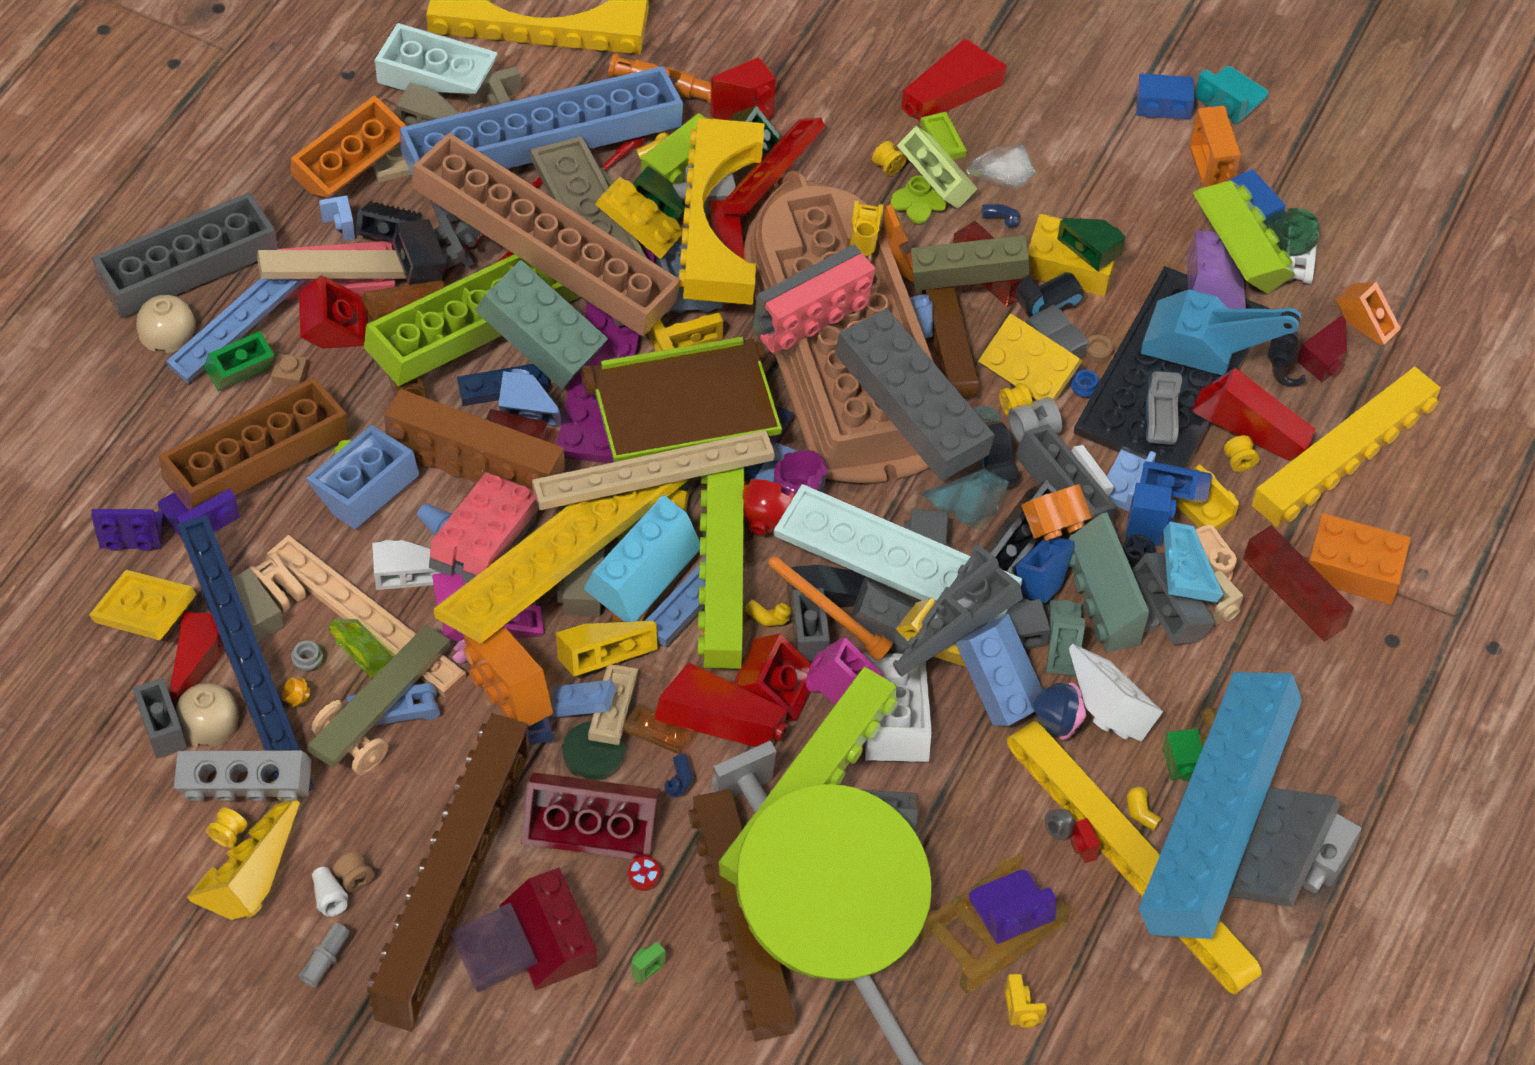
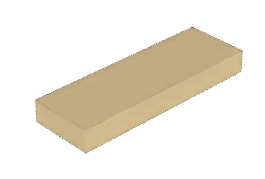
M618 665L607 666L603 681L612 680L616 691L609 711L593 714L588 732V740L620 745L638 677V669Z

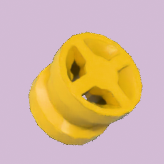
M891 141L880 144L872 155V162L876 166H882V170L887 176H893L898 173L907 160L905 154L902 151H897L896 146Z
M1024 383L1016 384L1013 389L1004 388L999 391L1000 404L1006 416H1008L1011 408L1024 404L1031 407L1033 402L1031 393Z
M1237 436L1224 445L1225 454L1231 458L1230 465L1235 472L1247 471L1259 462L1260 458L1257 451L1252 449L1253 442L1249 436Z
M223 807L216 814L217 820L214 823H210L207 827L206 833L219 845L233 848L237 842L236 836L238 833L244 832L248 825L240 814Z

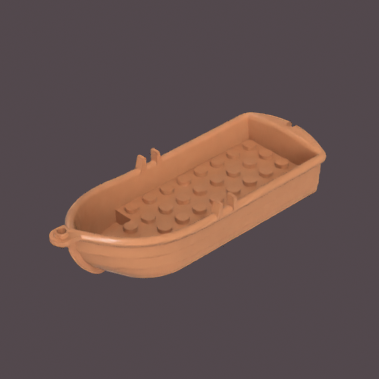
M790 171L786 175L782 174L778 178L779 180L767 190L769 198L755 215L746 235L744 260L748 263L756 264L754 288L756 302L759 293L850 247L854 202L858 200L860 204H867L857 196L842 189L822 183L806 181L805 177L797 171ZM880 225L874 252L871 255L865 256L875 267L867 306L861 311H854L844 316L836 324H829L821 328L811 337L806 336L791 348L782 349L775 353L808 450L815 451L823 458L828 468L826 479L841 482H886L887 474L885 471L893 472L894 478L897 480L929 468L835 355L840 332L888 308L933 361L882 225Z

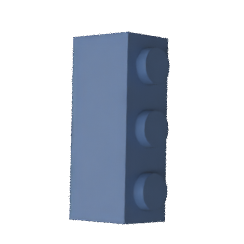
M370 425L306 479L331 513L353 529H356L417 478L419 472L414 453L411 449L375 426Z
M1009 614L989 622L955 642L993 726H1009L1034 712V701L1043 689Z

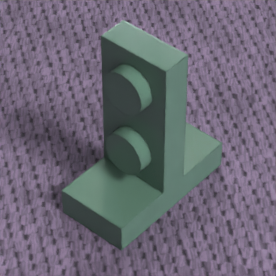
M1050 600V634L1046 673L1076 676L1069 648L1072 644L1082 647L1085 618H1081V603L1069 600Z

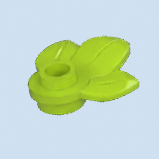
M920 175L912 177L907 182L905 188L895 191L890 202L895 211L906 210L908 218L916 224L926 222L932 210L944 211L946 208V201Z

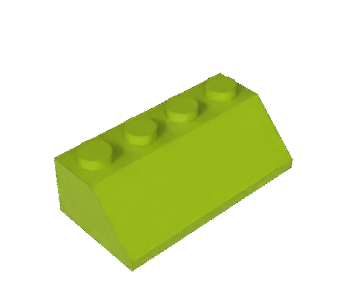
M1230 180L1193 192L1247 282L1269 294L1295 275L1290 266L1293 264L1291 257L1285 250L1281 251L1277 243L1280 241L1278 236L1271 228L1267 229L1263 221L1266 220V217L1257 206L1254 207L1250 200L1253 196L1245 185L1239 186Z

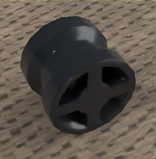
M1130 535L1124 541L1123 551L1131 569L1137 565L1146 553H1153V543L1144 535Z

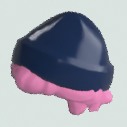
M1074 682L1053 684L1039 693L1033 704L1039 724L1050 735L1058 736L1061 740L1068 739L1073 735L1075 729L1080 726L1086 717L1081 690Z

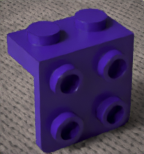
M230 489L191 510L185 507L175 493L159 500L157 504L159 511L163 512L165 519L179 537L177 524L204 515L208 516L214 532L240 518L236 496Z
M1024 869L972 889L969 892L970 902L996 944L1056 920L1055 894L1050 887L1040 891L1028 871Z

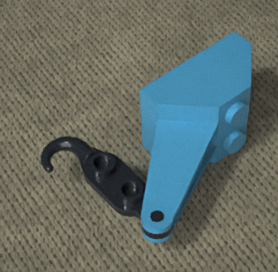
M1190 289L1157 301L1143 340L1141 354L1223 376L1227 372L1234 352L1271 340L1268 358L1271 361L1273 377L1276 381L1285 386L1296 387L1303 384L1306 380V375H1301L1298 379H1292L1284 374V370L1294 361L1299 342L1297 330L1301 314L1296 309H1228L1218 297Z

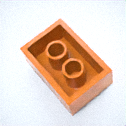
M1322 513L1303 580L1392 605L1400 585L1411 537Z
M504 626L482 643L463 634L466 644L463 652L472 668L469 670L470 678L477 687H483L485 695L492 705L497 704L500 707L502 716L528 723L529 727L553 714L543 669Z

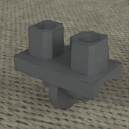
M445 213L437 217L441 225L435 228L434 231L438 232L440 248L451 243L449 247L442 250L447 255L448 268L460 262H463L466 268L473 265L474 262L465 245L473 247L476 244L475 240L479 236V231L464 221L458 223L459 228L456 230Z

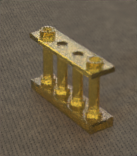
M1018 853L1011 859L1009 857L1004 858L989 875L936 912L935 910L929 911L923 928L917 937L920 942H923L934 934L963 968L959 986L967 995L1068 923L1071 908L1062 899L1056 903V920L996 944L985 925L970 910L973 905L969 900V892L972 889L1021 870L1024 856L1021 853ZM959 916L987 947V954L980 959L972 958L944 926Z

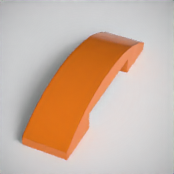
M890 204L885 208L882 227L900 273L914 283L911 252L905 254L900 245L907 242L908 239L900 218L893 205Z

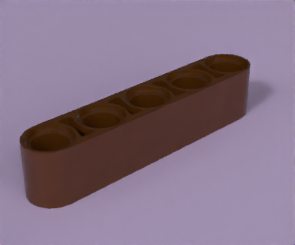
M954 286L922 290V295H928L929 301L933 302L932 341L940 371L963 398L978 397L977 375Z

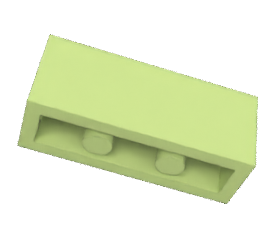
M915 126L897 145L941 198L958 209L978 189L932 135Z

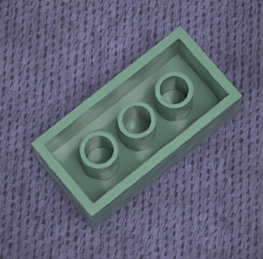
M522 260L484 295L475 309L484 320L561 389L581 371V367L585 366L608 340L604 334Z

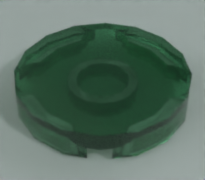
M1289 208L1288 212L1283 213L1279 211L1272 215L1265 224L1267 229L1271 228L1278 236L1280 241L1277 245L1280 250H1285L1290 257L1299 256L1311 251L1318 244L1321 237L1320 224L1316 216L1305 209Z
M592 721L583 722L573 727L564 738L562 745L564 764L570 773L575 776L579 775L589 780H604L616 774L623 763L626 754L624 738L621 737L620 745L588 740V732Z

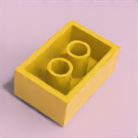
M1039 214L1028 248L1030 277L1034 280L1047 282L1064 272L1073 273L1085 292L1105 297L1116 259L1098 272L1057 239L1062 219Z

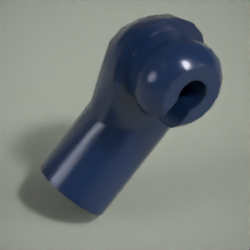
M982 204V218H1005L1004 225L1006 227L1019 226V217L1021 216L1018 210L1003 204Z

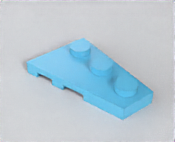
M1169 522L1163 529L1168 594L1217 603L1223 596V592L1194 526Z

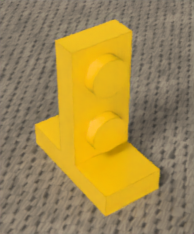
M720 313L704 315L688 322L676 323L667 328L664 327L660 319L647 332V336L655 352L713 342L723 339V319Z

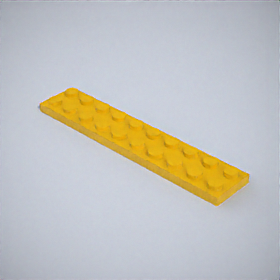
M687 479L568 505L434 608L435 618L482 643L643 517L662 495L668 497L685 484Z

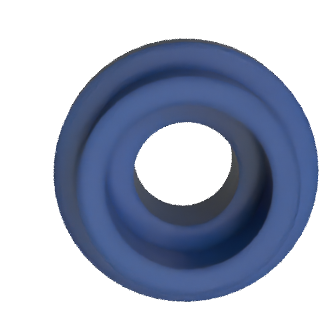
M1081 370L1073 376L1071 389L1078 396L1091 397L1100 381L1093 371Z

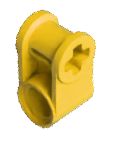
M855 200L849 245L855 244L861 251V254L863 253L864 256H868L874 252L884 205H865Z

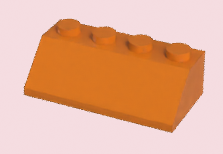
M374 95L291 157V176L310 194L330 198L400 144V127H405L406 125Z

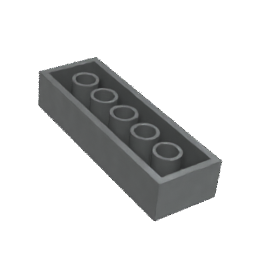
M248 192L92 257L97 280L119 316L123 318L139 311L142 305L152 297L180 294L258 261V250H277L278 246L275 229L252 194Z
M888 308L839 333L835 355L940 481L989 455L995 434Z

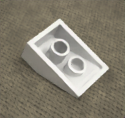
M1072 644L1069 648L1085 707L1095 717L1093 722L1107 732L1111 728L1117 735L1126 740L1130 736L1142 741L1163 711L1110 660Z

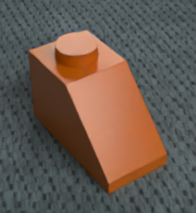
M1377 282L1351 284L1335 299L1347 323L1379 345H1385L1401 329Z

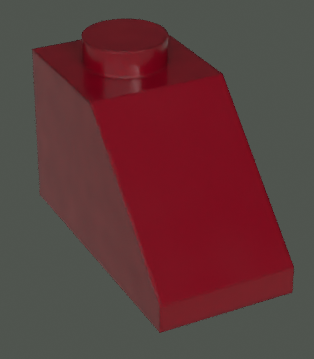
M1341 315L1305 341L1301 346L1297 362L1321 383L1330 376L1336 377L1345 366L1343 362L1347 353L1346 319Z

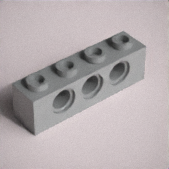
M178 751L174 789L182 794L184 799L189 801H203L204 797H215V799L220 801H234L235 797H246V799L251 801H265L266 797H277V799L282 801H296L297 797H308L312 759L303 751ZM213 771H217L215 779L207 783L208 775ZM244 771H248L247 778L243 782L238 783L239 775ZM275 771H279L278 778L274 782L268 783L270 775Z

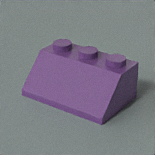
M1196 230L1187 256L1188 289L1216 296L1228 309H1246L1244 277L1219 235L1214 231Z

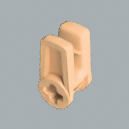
M1206 525L1196 529L1213 572L1216 573L1220 570L1232 581V570L1237 560L1235 554L1213 525Z
M275 553L267 555L266 560L257 567H250L282 614L288 611L289 600L285 596V592H282L277 585H281L287 591V594H290L297 602H301L306 598L303 586L289 572Z

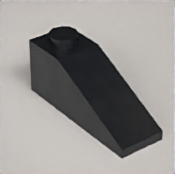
M819 564L790 567L816 589L823 588L824 595L840 608L853 607L855 605L862 582L867 577L853 570ZM787 581V592L791 608L792 590L798 589Z

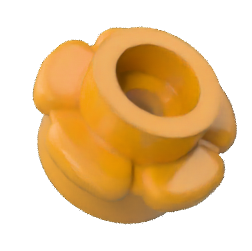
M292 677L284 685L282 700L288 702V705L292 708L304 704L309 697L310 688L307 687L305 679Z

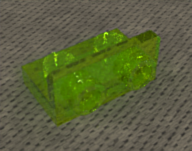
M334 619L330 624L328 630L336 638L337 644L372 679L393 658L392 654L358 619Z

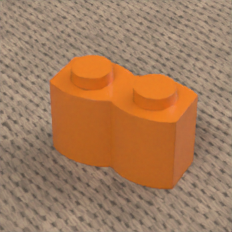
M1080 484L1032 499L1021 505L1034 539L1042 536L1045 541L1061 536V530L1066 528L1068 533L1080 530L1085 526L1084 521L1092 518Z

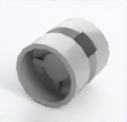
M1051 397L1033 401L1031 407L1024 404L1009 410L1008 420L1010 429L1019 444L1025 431L1049 424L1056 434L1062 430L1061 415Z

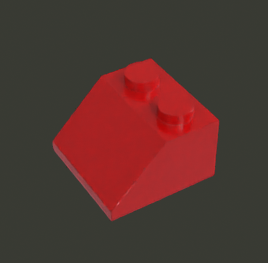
M759 57L711 77L710 115L713 118L730 120L734 113L757 106L767 119L774 116L776 78Z
M322 275L299 292L300 338L322 349L364 346L367 325L366 298Z
M780 633L755 638L733 684L787 709L786 719L796 721L810 692L806 686V678L811 663Z

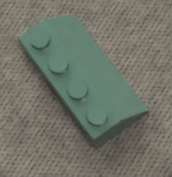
M1107 512L1102 513L1069 537L1070 541H1074L1075 547L1068 568L1071 567L1074 573L1073 580L1077 592H1081L1083 595L1085 613L1088 617H1092L1094 622L1096 640L1102 642L1107 653L1141 645L1149 610Z

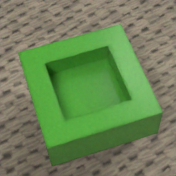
M657 941L649 948L643 947L631 961V976L639 985L643 984L665 966V950Z

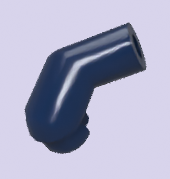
M678 754L672 759L676 775L670 781L666 780L664 784L666 792L671 797L683 796L694 783V775L687 754Z

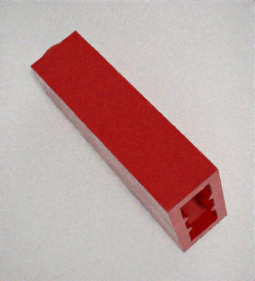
M964 38L903 90L901 109L919 121L922 117L951 110L1001 87L1005 81L1007 65Z
M1236 368L1202 388L1191 410L1204 419L1238 436H1249L1254 444L1288 461L1302 454L1313 444L1311 439L1315 432L1314 427Z
M690 662L686 664L659 696L654 718L665 724L753 747H758L771 741L772 745L776 740L781 741L788 729V724L785 723L787 709Z

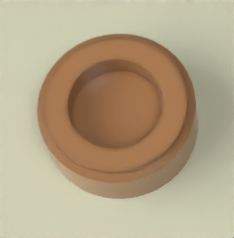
M1092 335L1087 338L1088 346L1085 357L1093 363L1107 362L1113 352L1111 340L1103 335Z

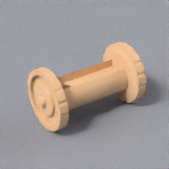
M336 700L326 705L315 717L312 723V731L318 735L346 704L343 701ZM364 735L349 751L354 757L352 769L358 775H364L372 771L386 756L388 744L382 738L370 741Z

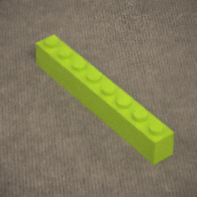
M744 467L701 476V484H707V490L701 489V508H706V513H701L700 531L706 532V537H700V556H706L705 562H700L699 580H705V586H699V605H705V610L698 613V630H704V636H698V655H704L703 668L741 669L744 506L742 494L744 489Z
M864 666L720 859V876L736 885L737 859L742 842L755 820L773 802L794 790L820 784L840 785L845 776L844 770L848 764H854L859 759L863 751L862 745L867 739L872 740L881 726L879 722L884 715L890 716L898 703V699H896L897 685Z

